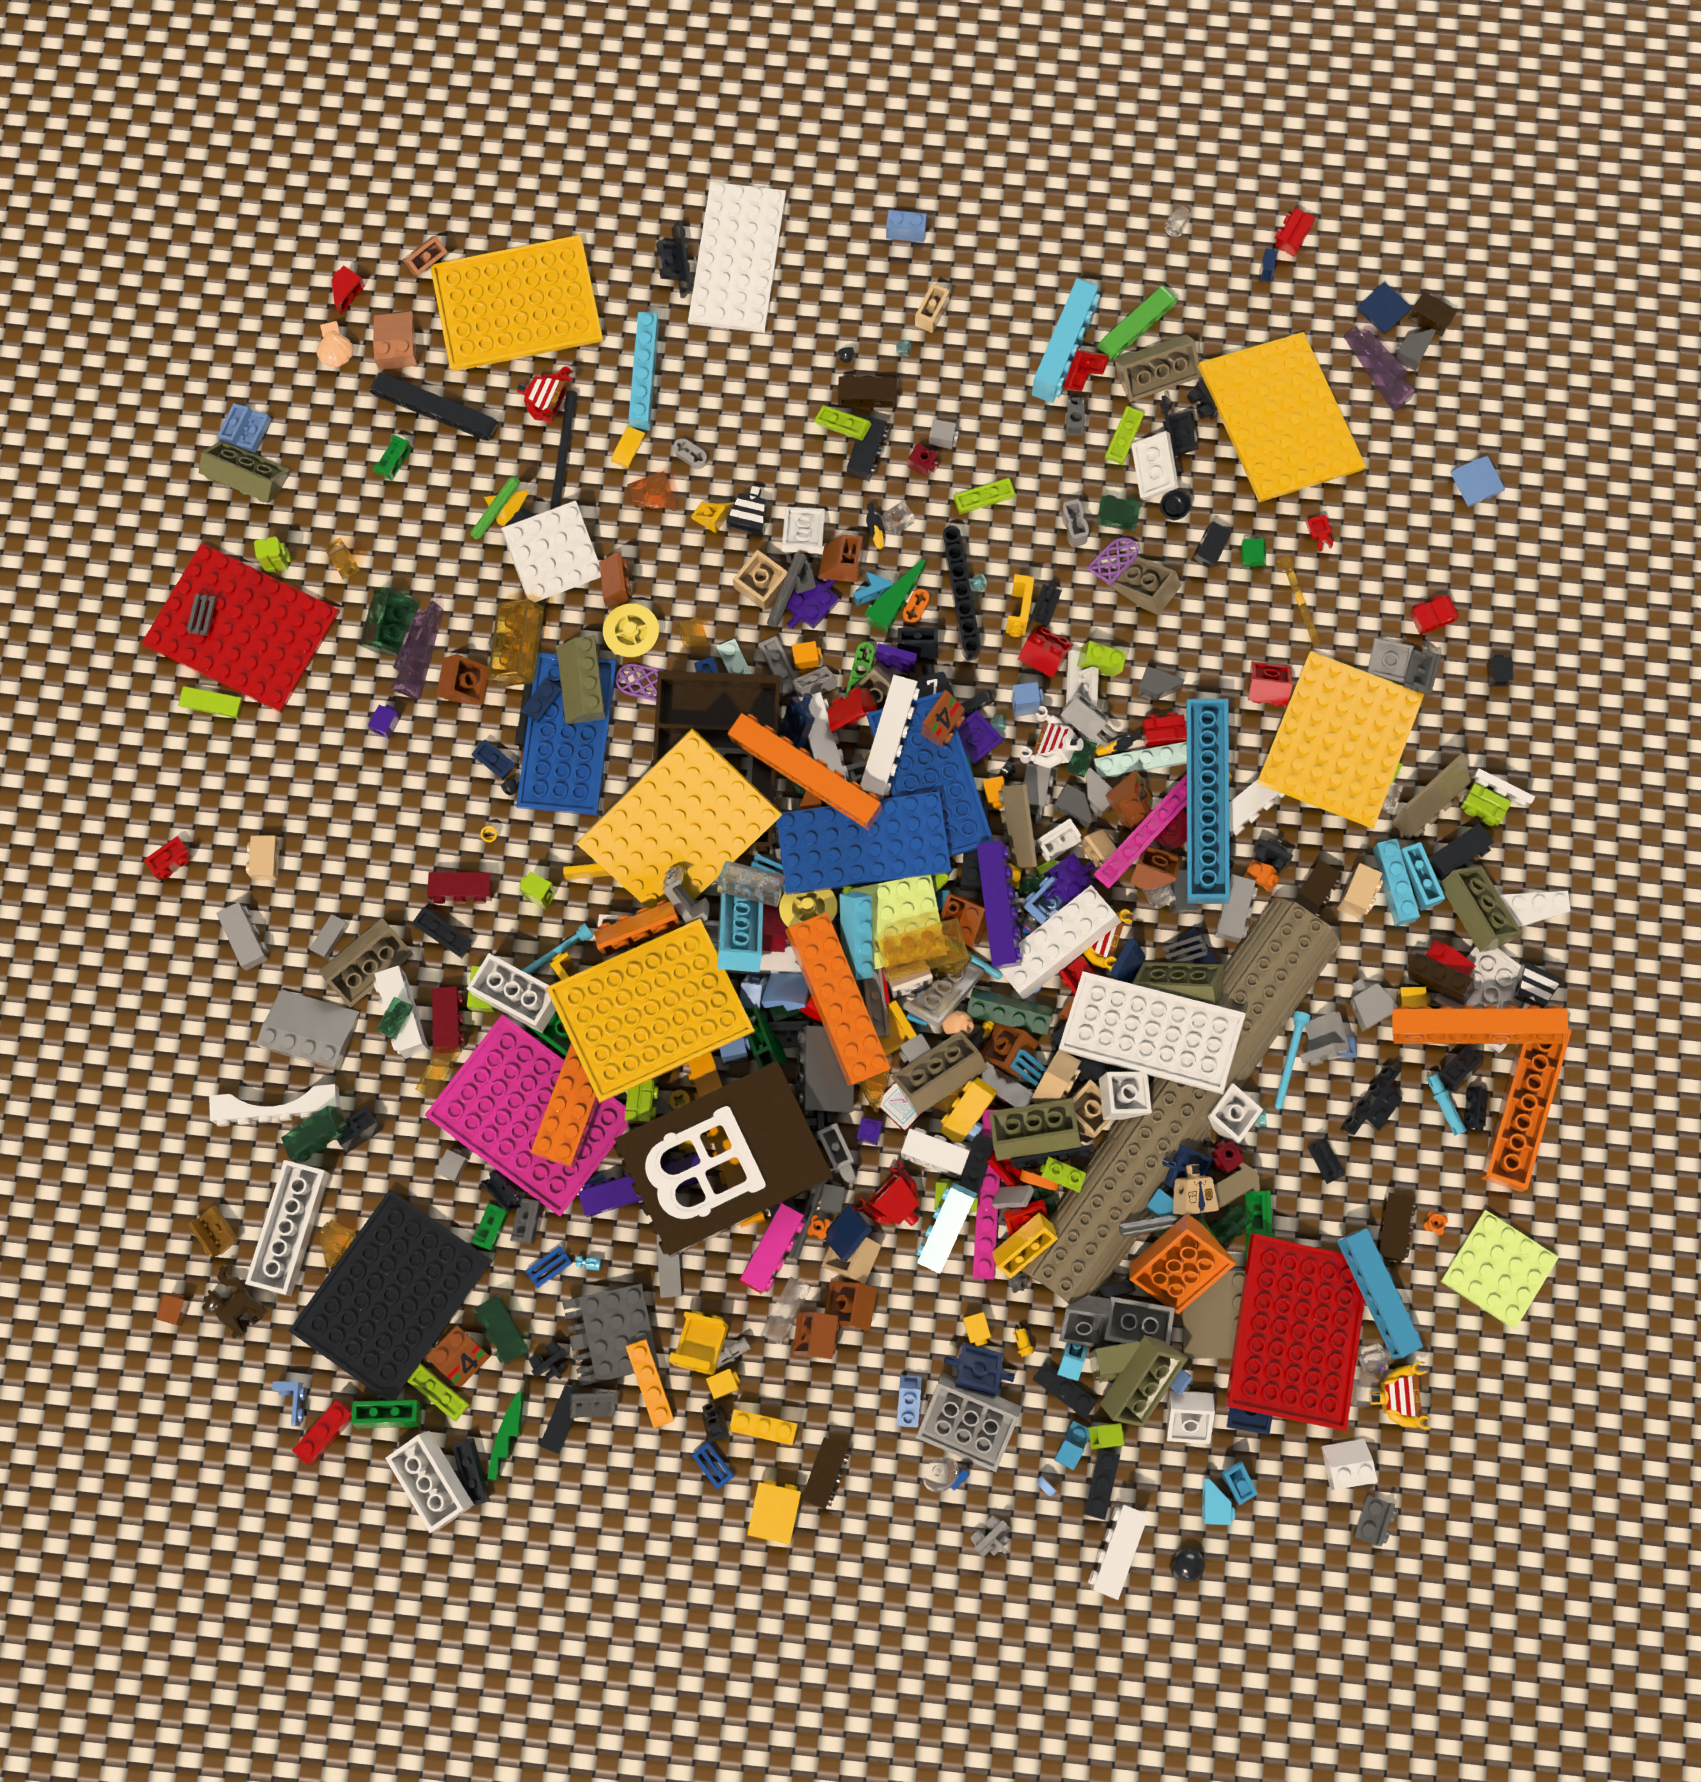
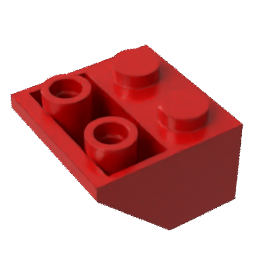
M1038 626L1027 638L1018 660L1053 678L1068 656V652L1072 649L1073 644L1066 638L1051 633L1048 628Z

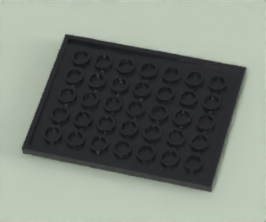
M389 1189L288 1331L386 1401H395L407 1385L408 1380L426 1358L490 1267L493 1260Z

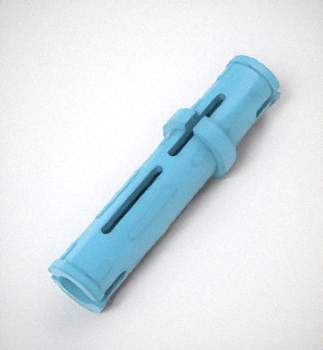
M1439 1074L1427 1078L1426 1081L1434 1094L1433 1098L1440 1105L1454 1136L1467 1131L1451 1101L1450 1092L1446 1090Z

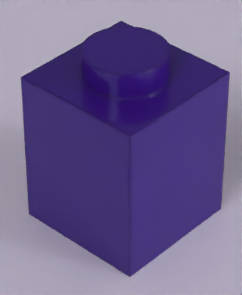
M379 704L368 726L372 732L390 739L400 717L394 707L390 705L384 707Z
M862 1117L857 1141L877 1146L882 1122Z

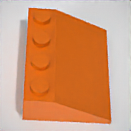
M663 900L658 902L655 908L649 910L646 907L638 910L637 915L632 917L626 915L618 918V922L612 925L605 923L598 926V930L594 931L598 950L607 957L682 927L676 908L671 901Z
M1186 1213L1130 1263L1129 1280L1167 1307L1175 1308L1174 1312L1179 1314L1234 1267L1236 1261L1204 1225Z

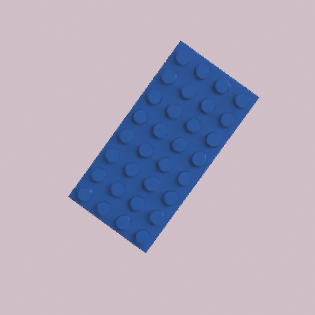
M537 653L531 696L544 679H547L561 689L557 654ZM599 658L606 719L566 724L562 692L539 723L528 717L516 804L518 809L598 816L617 660Z
M939 692L918 698L917 701L913 700L911 707L914 708L911 720L907 719L905 725L909 727L906 738H902L900 745L903 746L900 758L896 757L894 764H897L895 775L890 776L888 783L892 784L890 791L893 798L940 791L949 857L976 850L977 844L994 842L957 727L953 731L954 737L950 743H945L942 748L921 735L923 721L943 693ZM883 709L867 713L873 738H875Z
M940 791L880 799L883 811L870 830L865 829L832 806L783 812L782 816L777 820L786 895L951 873Z

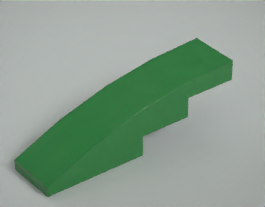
M522 1392L516 1393L497 1433L490 1460L488 1479H500L501 1458H510L512 1436L521 1437L524 1393Z

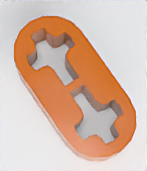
M917 589L911 595L903 611V621L905 624L915 626L921 620L929 604V594L926 590ZM924 596L925 601L922 600L919 605H916V597ZM915 609V617L911 620L908 619V614H911Z
M1022 1169L1019 1180L1058 1191L1060 1184L1041 1177L1042 1173Z

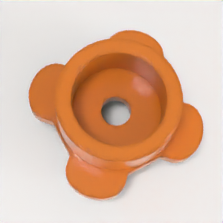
M1430 1211L1428 1213V1220L1424 1223V1229L1426 1231L1431 1230L1436 1235H1442L1446 1223H1448V1218L1445 1215L1436 1214L1435 1211Z
M817 1215L812 1216L807 1234L810 1236L815 1235L819 1239H825L828 1227L831 1225L828 1219H820Z

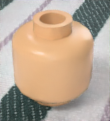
M953 1010L942 1023L945 1033L949 1036H953L961 1030L968 1037L974 1028L972 1017L968 1013L959 1010Z

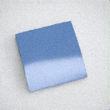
M233 403L217 438L256 453L272 419L269 415L254 412L249 407Z
M1488 456L1474 460L1450 472L1468 508L1486 498L1488 500L1505 491Z
M770 974L761 1001L764 1008L784 1005L786 1011L805 1008L810 991L803 974Z

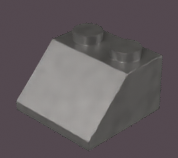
M1088 1295L1067 1305L1059 1341L1102 1348L1109 1319L1110 1299Z

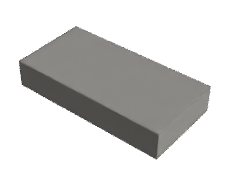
M1031 1185L999 1187L991 1205L995 1209L1027 1207L1034 1189Z

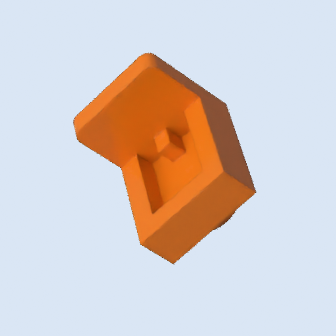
M1255 860L1251 861L1243 876L1244 878L1256 880L1255 884L1263 886L1268 892H1271L1279 881V874L1273 866Z

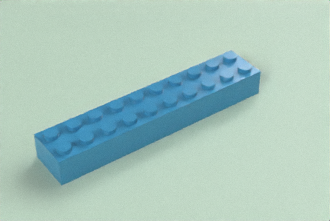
M1187 699V904H1229L1228 699Z

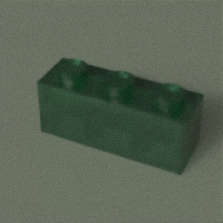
M326 1106L285 1134L281 1139L289 1159L304 1162L309 1160L315 1152L325 1149L331 1141L341 1138L342 1134L349 1130L340 1107Z
M496 1295L475 1307L477 1313L474 1315L480 1325L484 1324L487 1330L485 1336L489 1343L495 1344L497 1348L495 1354L500 1363L504 1362L506 1365H510L530 1353L501 1296Z

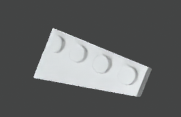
M1568 891L1500 895L1519 927L1531 925L1535 922L1547 920L1571 911Z

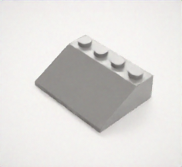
M281 989L262 1025L256 1045L264 1050L340 1071L360 1012Z
M942 1373L916 1438L996 1472L1019 1418L1022 1406L999 1396L955 1385L956 1378Z

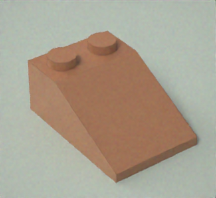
M412 311L374 315V360L379 370L417 366Z

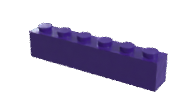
M1001 840L977 844L992 967L1003 969L1021 966L1023 950L1022 947H1019L1018 939L1021 938L1020 928L1016 926L1018 910L1013 903V898H1015L1016 894L1010 878H1013L1012 868L1008 864L1010 849Z
M696 1152L683 1155L684 1159L678 1161L675 1158L664 1161V1165L661 1168L669 1175H676L700 1164L701 1160L699 1155H696ZM626 1173L623 1174V1178L615 1180V1177L602 1181L603 1184L595 1186L594 1183L582 1187L583 1190L578 1192L585 1217L587 1218L643 1201L641 1196H636L631 1185L634 1183L632 1177L629 1178ZM692 1177L680 1183L676 1190L697 1184L699 1181L696 1177Z

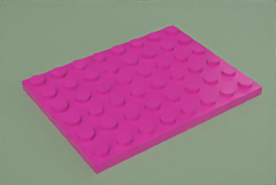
M502 1014L424 1116L560 1217L616 1143L614 1138L622 1135L630 1123L625 1122L626 1106L614 1097L601 1103L598 1101L574 1169L534 1156L531 1150L564 1060Z

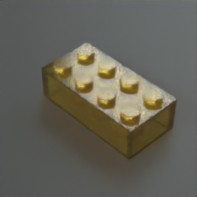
M530 599L498 603L488 680L502 687L534 683L544 607Z
M958 918L875 941L886 981L969 959Z

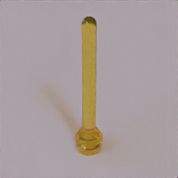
M1284 556L1278 559L1277 563L1279 568L1286 572L1312 644L1318 646L1320 639L1293 570L1295 564L1293 556Z

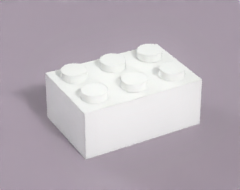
M920 1128L909 1129L901 1151V1158L960 1180L970 1152L966 1149L967 1146L955 1142L954 1145L947 1143V1139L939 1135L934 1137L926 1135L927 1131Z

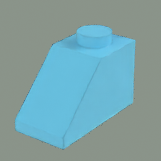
M1066 1342L1057 1375L1078 1381L1085 1362L1088 1346Z
M1203 1479L1202 1524L1231 1525V1521L1235 1520V1508L1231 1507V1502L1210 1479Z

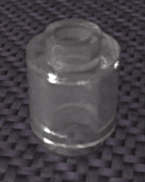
M1178 207L1172 212L1165 224L1166 232L1170 236H1181L1190 221L1191 213L1184 207Z

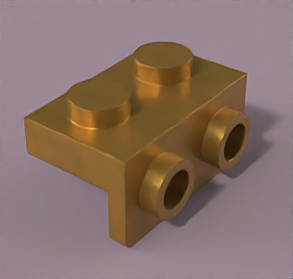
M216 1205L211 1206L198 1219L191 1220L188 1223L192 1234L198 1239L204 1252L209 1257L223 1254L239 1240Z

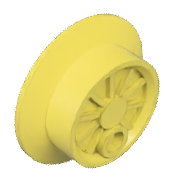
M625 604L615 608L607 616L603 625V636L607 646L614 653L624 657H637L647 653L655 645L659 636V625L655 615L648 608L639 604Z
M830 889L786 895L785 892L779 905L780 916L787 927L826 912L831 922H833L837 914V900Z

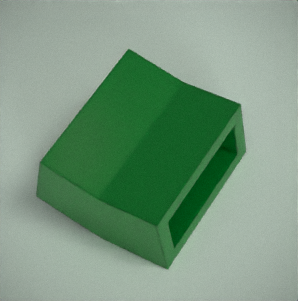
M1264 538L1242 540V567L1266 566V542Z

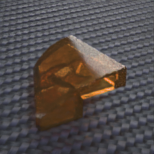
M664 471L627 484L635 508L651 507L658 510L659 508H670L672 511L678 510Z

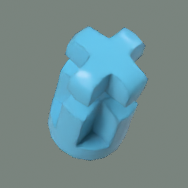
M577 1256L576 1267L581 1268L582 1265H585L586 1269L600 1271L602 1258L587 1257L586 1260H583L582 1256Z

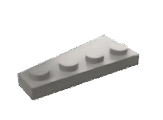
M965 961L950 971L947 977L941 981L937 980L933 983L932 987L918 993L917 997L913 1000L905 1002L903 1009L939 1028L984 975V970L969 961Z

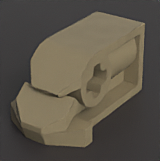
M1241 1163L1239 1164L1240 1171L1214 1185L1219 1209L1249 1192L1250 1189H1253L1255 1193L1260 1190V1176L1256 1169Z

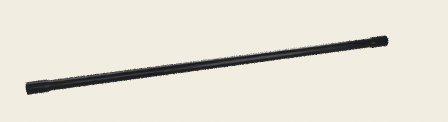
M571 390L566 391L550 510L561 505L572 423L578 396L577 392ZM547 598L537 601L535 607L519 722L514 742L516 746L520 747L525 745L528 716L523 714L521 710L530 699L532 693L536 656L540 649Z

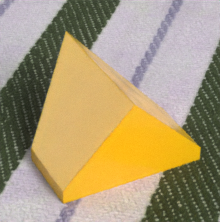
M527 490L515 491L495 518L499 525L505 526L513 515L519 511L529 493ZM497 495L484 497L488 506H490Z
M701 502L691 518L717 533L727 519L734 503Z

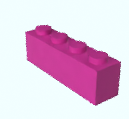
M781 1203L740 1279L742 1282L762 1293L766 1289H771L775 1282V1279L772 1278L776 1270L780 1272L786 1261L783 1259L786 1251L791 1252L796 1242L793 1240L797 1232L801 1233L806 1224L803 1221L805 1218L803 1214Z

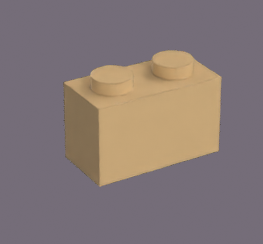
M934 283L931 284L915 315V326L933 333L949 303L950 290Z
M251 836L250 842L247 844V853L250 854L249 862L246 863V873L253 880H278L280 840L276 836Z

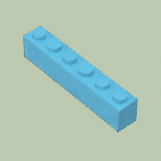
M638 312L629 408L630 427L637 430L650 431L659 334L657 313Z

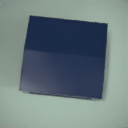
M1266 248L1259 269V281H1272L1277 251Z

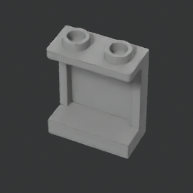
M683 866L669 869L665 873L662 890L686 924L701 919L702 922L707 920L710 907L707 899L704 898L695 904L681 885L684 874Z

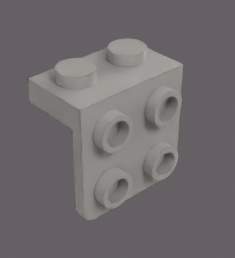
M1339 1012L1329 1013L1310 1020L1309 1024H1306V1031L1312 1051L1300 1055L1302 1063H1311V1066L1324 1063L1323 1060L1336 1059L1340 1057V1054L1350 1051Z

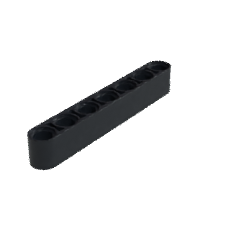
M381 372L377 373L369 388V391L376 397L485 441L491 440L499 424L497 420L486 414Z
M947 526L943 531L942 543L962 655L967 660H975L979 657L981 644L961 532L956 526ZM953 535L956 539L949 540L947 536ZM956 553L960 557L951 558L950 555ZM961 572L963 575L961 577H956L953 575V573ZM959 590H963L966 592V594L960 596L956 592ZM968 609L970 612L968 614H962L960 610ZM966 627H970L973 631L971 633H966L963 631V629ZM968 646H974L976 650L970 652L966 648Z

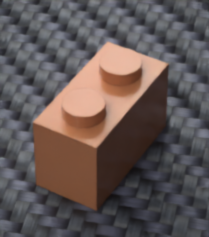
M431 236L404 257L402 261L414 276H418L448 251L436 236Z

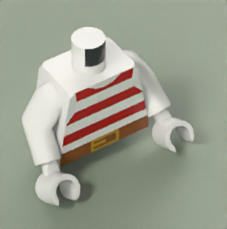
M1039 706V711L1044 714L1039 715L1035 713L1036 719L1040 722L1046 720L1048 723L1043 724L1033 753L1028 747L1021 749V762L1029 763L1033 761V764L1046 768H1052L1058 764L1069 762L1074 750L1083 749V740L1076 736L1071 726L1054 715H1048L1046 707Z

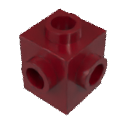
M1225 1140L1214 1146L1215 1151L1211 1153L1214 1166L1217 1169L1220 1168L1224 1175L1239 1167V1164L1245 1163L1242 1157V1149L1237 1143L1234 1144L1232 1140L1228 1143Z

